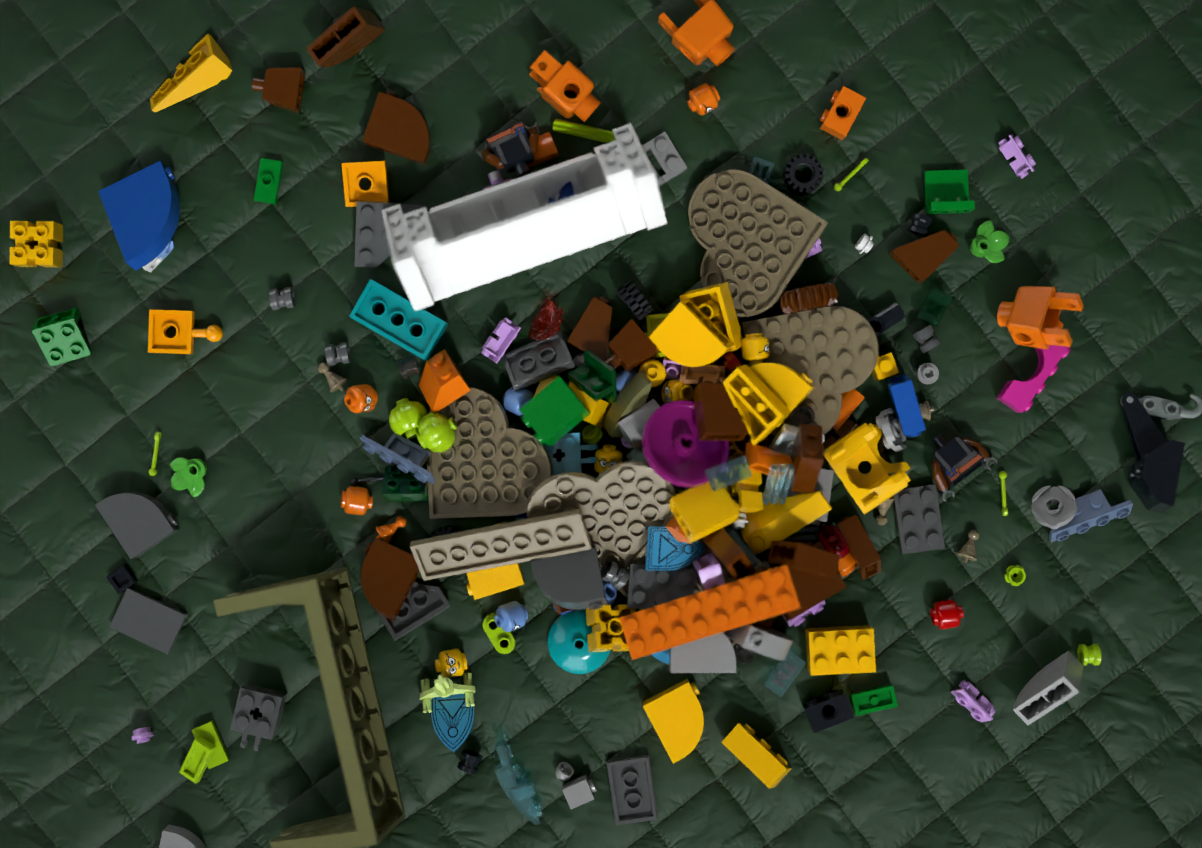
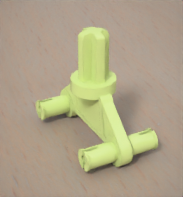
M466 673L463 674L464 685L453 684L451 679L438 675V679L434 680V687L430 689L429 679H425V681L424 679L420 680L422 692L419 693V697L422 700L423 713H427V711L429 713L432 712L431 699L434 697L446 698L455 694H465L466 707H470V705L471 707L475 706L473 693L476 690L472 683V673H467L468 678Z

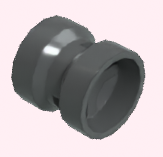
M285 287L283 290H278L277 288L269 290L272 310H280L282 307H287L288 309L295 308L296 299L293 287Z
M931 324L912 334L914 340L919 342V348L922 353L941 344L939 337H935Z
M348 342L340 343L337 346L333 344L325 345L328 366L336 365L339 362L343 364L351 363V352Z
M608 560L601 568L603 581L611 582V585L616 589L622 588L630 575L628 570L623 567L619 568L618 564L613 560Z

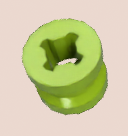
M1079 644L1077 648L1078 661L1083 666H1086L1088 663L1099 666L1101 663L1100 646L1098 644H1092L1091 646Z

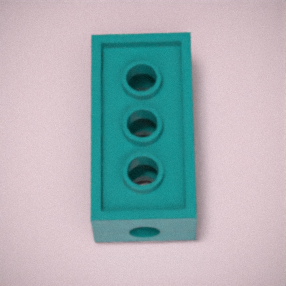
M372 279L369 280L349 315L355 321L426 361L430 358L449 325L424 309L415 311L410 301ZM380 304H384V313L377 315L376 308ZM398 315H403V324L396 326L395 318ZM421 325L423 332L420 336L415 337L413 330L416 326Z

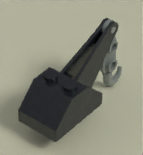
M1126 393L1120 398L1119 403L1136 458V463L1129 468L1128 478H1131L1130 486L1148 511L1162 513L1174 506L1185 443L1170 440L1167 442L1150 416L1166 420L1198 417L1202 413V400L1197 395L1190 394V398L1194 399L1197 403L1195 410H1187L1175 401L1154 396H1144L1138 399L1134 393Z

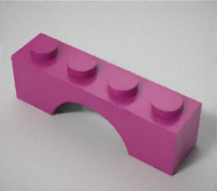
M1050 345L1048 350L1034 348L1038 355V366L1035 373L1025 381H1007L996 399L1016 413L1028 411L1034 403L1032 399L1036 393H1041L1045 388V380L1057 371V363L1061 358L1064 359L1071 350L1070 347Z

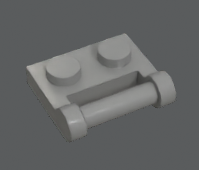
M666 132L642 145L645 154L649 150L652 152L665 174L660 177L647 157L655 174L658 187L687 170V166Z

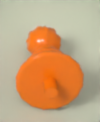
M399 516L396 518L395 523L376 526V530L379 533L376 538H382L389 544L398 527H405L407 523L406 518Z

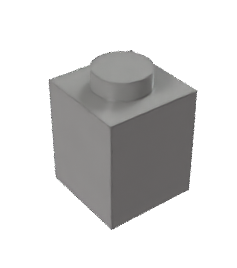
M587 775L562 785V791L570 809L595 799L594 792L597 789L593 780H588Z

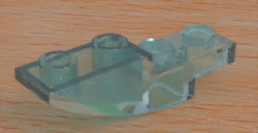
M505 740L497 742L496 750L501 764L496 765L494 771L501 787L513 805L535 825L540 824L543 811L540 803L536 804L534 784L529 783L528 778L519 780L521 773L518 765L514 766L512 758L514 753L511 745H507Z

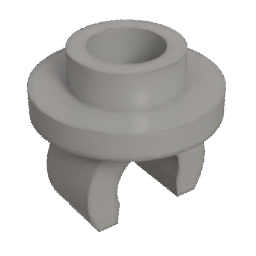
M924 363L917 370V378L923 384H933L939 377V370L932 363Z

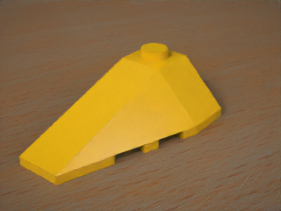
M209 33L189 51L191 57L184 65L179 63L172 80L166 79L150 98L153 112H158L211 88L230 76L232 71L230 60Z
M821 490L814 491L813 493H799L790 497H774V499L763 501V510L753 513L746 512V518L749 523L745 524V528L741 529L743 539L753 554L757 555L771 548L772 541L784 540L832 510V507Z

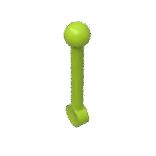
M865 158L840 183H836L834 185L835 191H841L842 186L869 160Z
M157 431L154 436L155 444L152 465L148 471L150 476L157 474L156 462L159 441L162 435L161 432Z
M1000 471L998 476L1001 479L1002 516H1007L1005 486L1007 473Z

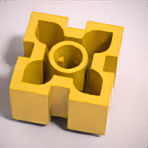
M10 221V238L15 240V247H10V265L18 267H37L39 265L42 267L63 268V250L58 249V242H63L62 224L54 221H36V224L29 221Z
M738 464L733 467L737 476L734 478L730 468L727 471L729 480L726 481V478H724L723 482L728 488L730 498L737 502L740 509L739 512L746 514V512L753 513L763 510L762 492L758 490V486L762 484L761 473L744 468V464Z
M627 604L617 605L612 608L611 605H602L603 607L595 610L587 608V626H592V633L587 635L588 652H606L613 649V652L629 651L619 617L635 613L636 610L627 608Z

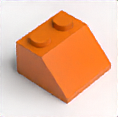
M445 349L426 361L418 386L432 412L435 414L469 392L470 388Z

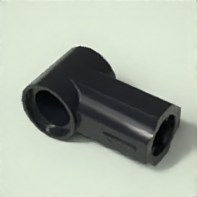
M894 302L869 318L868 321L877 325L876 335L879 336L904 319L905 314L901 306Z

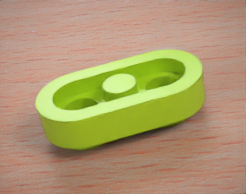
M491 613L485 617L483 629L495 649L501 654H508L513 651L516 639L512 632H505L498 626L495 629L490 627L489 624L492 621L495 622L494 617L496 613ZM507 640L509 645L503 647L501 641Z

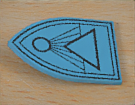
M648 526L645 570L681 569L694 562L703 553L705 548L699 539L692 544L679 542L665 526Z
M465 694L450 695L446 698L434 697L431 699V718L435 732L442 743L453 752L466 740L474 721V706H465Z

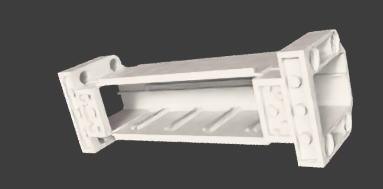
M632 124L613 129L615 141L595 147V154L591 152L430 208V212L427 211L426 207L404 214L400 204L381 210L393 264L414 310L424 309L434 305L435 301L449 298L455 294L469 291L478 286L489 284L501 278L532 269L533 267L635 233L636 231L645 228L650 230L667 224L655 174Z

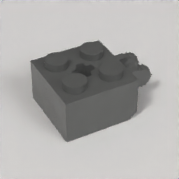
M249 683L240 687L230 730L243 733L240 747L246 748L250 735L256 736L253 750L259 752L263 738L273 740L277 736L288 693ZM257 708H260V709H259V712H261V713H263V714H261V715L258 714V713L256 712V709H257Z

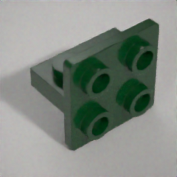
M589 349L585 350L584 364L568 373V380L594 401L604 397L610 403H615L617 391L615 369L604 362L597 354H594Z
M388 465L385 468L381 496L385 497V502H428V481L423 483L410 471L405 473L397 465ZM423 465L422 468L427 470V465Z

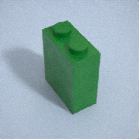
M560 376L519 409L523 415L521 417L522 421L527 427L530 428L532 426L536 431L534 433L535 438L541 444L546 443L550 447L591 413L568 383Z

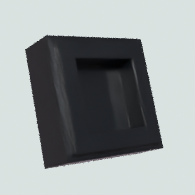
M126 564L106 577L118 594L123 593L127 588L138 582Z

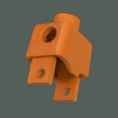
M693 0L701 9L680 28L664 12L659 16L658 23L672 37V44L695 65H700L709 58L717 67L735 50V47L727 40L731 36L733 23L715 0Z
M544 50L531 65L530 69H532V72L529 76L542 86L538 87L537 91L547 103L565 118H571L576 114L585 122L601 104L591 94L594 83L569 60L562 66ZM572 91L577 97L569 99L564 95V92Z
M1021 286L1017 290L1014 302L1002 301L1000 303L997 322L1000 327H1007L1014 343L1017 345L1046 350L1049 349L1050 345L1071 347L1072 339L1068 330L1062 329L1063 323L1059 320L1061 310L1082 311L1084 305L1079 294L1057 292L1055 287Z

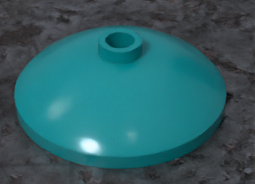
M578 609L561 615L555 620L548 634V650L553 661L563 670L574 674H585L598 669L607 660L611 651L588 652L587 635L592 633V626H587L586 610ZM578 640L584 643L580 648L575 645Z

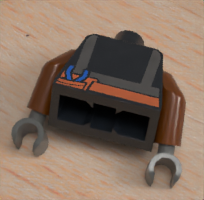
M521 121L485 138L487 142L484 145L485 149L482 151L477 149L476 152L482 161H486L497 169H504L507 173L516 170L519 177L531 173L528 164L535 160L533 154L538 150L540 134L538 124L534 122V126L528 127Z
M939 434L932 440V443L938 448L933 454L934 460L931 463L932 475L940 490L939 496L944 502H947L944 496L948 492L952 498L955 497L954 492L948 487L953 488L981 466L984 469L991 470L988 466L990 460L993 464H997V459L989 457V453L978 441L968 438L961 439L959 436L948 441L943 434Z

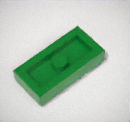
M260 159L254 201L277 205L284 164L282 161Z
M892 684L850 694L855 716L898 707Z

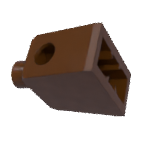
M302 68L266 69L265 79L253 78L252 90L263 92L262 99L268 104L300 113L306 73Z
M631 319L608 344V350L612 355L604 360V362L611 365L614 369L621 365L628 372L655 357L658 349Z

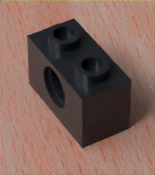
M830 690L826 692V696L809 698L806 700V704L802 705L814 733L855 718L843 690ZM825 705H832V711L830 713H822V709Z

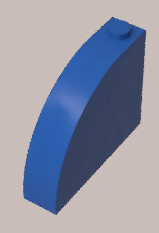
M161 161L98 191L125 262L135 271L153 261L166 248L175 233L179 221L180 199L173 180L176 177L170 167H166Z

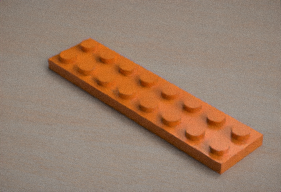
M784 565L622 616L619 619L631 659L635 660L801 608L788 565Z

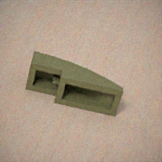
M644 371L638 372L617 396L616 402L610 407L603 423L610 437H623L618 422L645 405L652 382Z

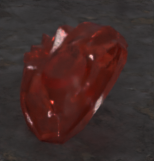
M548 299L545 300L546 304L531 324L528 337L532 339H547L560 330L563 321V308L558 310L556 305Z

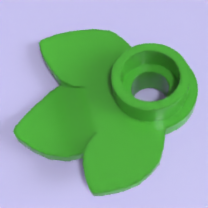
M986 221L977 228L976 237L970 245V251L974 256L985 257L991 263H999L1004 260L1001 250L1008 245L1009 235L1003 231H995L992 221Z
M184 457L173 460L170 464L171 468L175 471L171 479L172 488L175 490H185L188 488L194 498L199 496L205 487L203 478L207 471L205 462L198 458L188 460ZM193 466L196 467L197 473L193 470Z

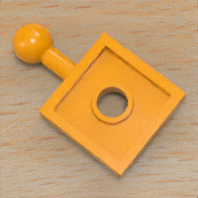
M386 160L341 163L346 207L356 206V201L390 203ZM364 177L370 179L372 183L369 190H365L360 186V180Z
M149 309L148 353L193 354L194 337H206L211 342H217L223 337V331L217 325H211L207 329H195L194 311ZM170 326L176 328V335L173 338H169L166 334V330Z

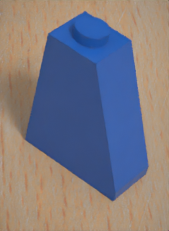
M907 374L886 379V385L903 435H908V437L920 435L921 431L926 429L911 379Z

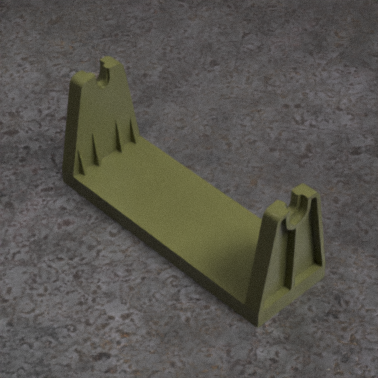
M348 567L226 595L227 597L213 600L217 616L277 604L305 606L352 812L287 827L280 832L281 835L279 837H274L269 841L270 848H361L377 845L405 818V812Z

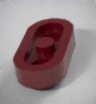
M731 351L723 356L722 364L725 366V372L728 376L738 367L743 366Z
M828 525L819 531V540L827 552L839 555V559L844 558L849 553V545L837 526Z

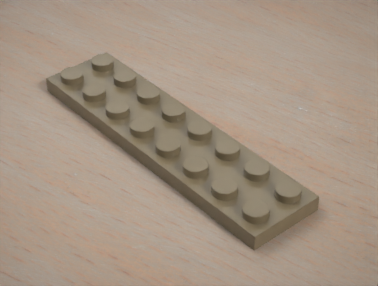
M580 509L411 541L410 544L423 581L590 550L592 546Z

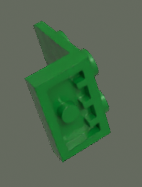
M967 169L924 172L925 214L969 213L975 209V200L969 201Z
M78 307L37 318L31 331L50 366L91 355V350L78 326L81 315Z

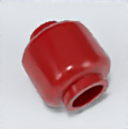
M945 600L934 603L933 608L930 609V616L933 625H937L939 629L944 630L958 627L961 618H964L962 606H958L954 600Z

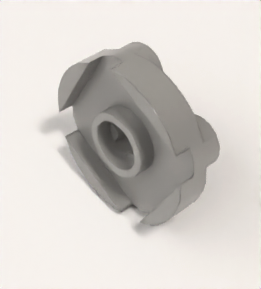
M888 408L881 411L879 416H876V423L880 429L882 428L884 433L883 443L887 449L892 448L895 452L906 448L907 445H903L906 436L901 431L898 419H894L892 413H895L894 410Z
M1045 486L1039 489L1032 498L1031 509L1034 518L1041 525L1050 529H1058L1068 524L1077 512L1074 495L1063 486ZM1059 503L1058 509L1049 510V504Z

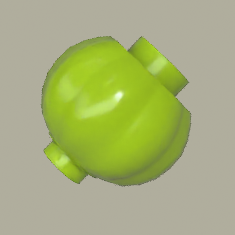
M408 398L401 399L396 402L397 406L389 415L391 430L400 437L406 436L408 440L417 438L416 434L419 433V423L428 412L419 402L409 401Z
M432 412L421 419L418 426L419 433L416 436L424 449L428 448L432 452L441 453L447 451L454 444L456 438L455 430L458 426L452 417L448 418L442 413L437 412L434 414Z

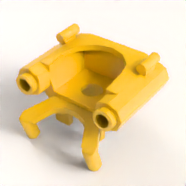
M864 423L823 451L824 457L864 515L907 487V483L910 481L904 472L910 469V465L907 462L888 463L880 456L877 444L883 431L877 424L872 425V423L868 425ZM862 461H868L871 464V471L867 474H862L858 469V465Z

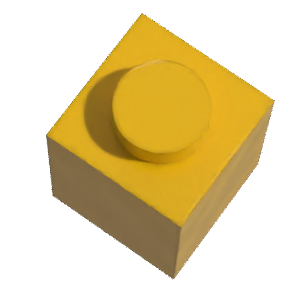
M892 352L878 357L875 369L871 373L874 381L899 373Z

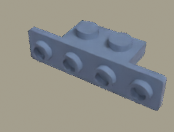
M393 433L385 446L376 443L364 435L360 437L364 444L363 448L367 452L379 454L382 460L389 464L391 462L397 464V467L405 473L410 471L423 483L428 481L433 484L435 482L433 475L422 468L431 455L428 450Z
M1101 489L1076 498L1077 512L1074 518L1068 524L1058 529L1050 530L1049 540L1050 542L1056 540L1058 542L1064 541L1072 534H1082L1093 526H1103L1117 517L1118 519L1124 518L1130 514L1133 503L1131 500L1111 507Z

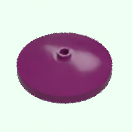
M673 401L662 405L648 419L642 433L643 452L650 467L661 478L677 486L696 487L711 481L715 477L714 471L719 474L728 459L729 441L698 440L694 402Z

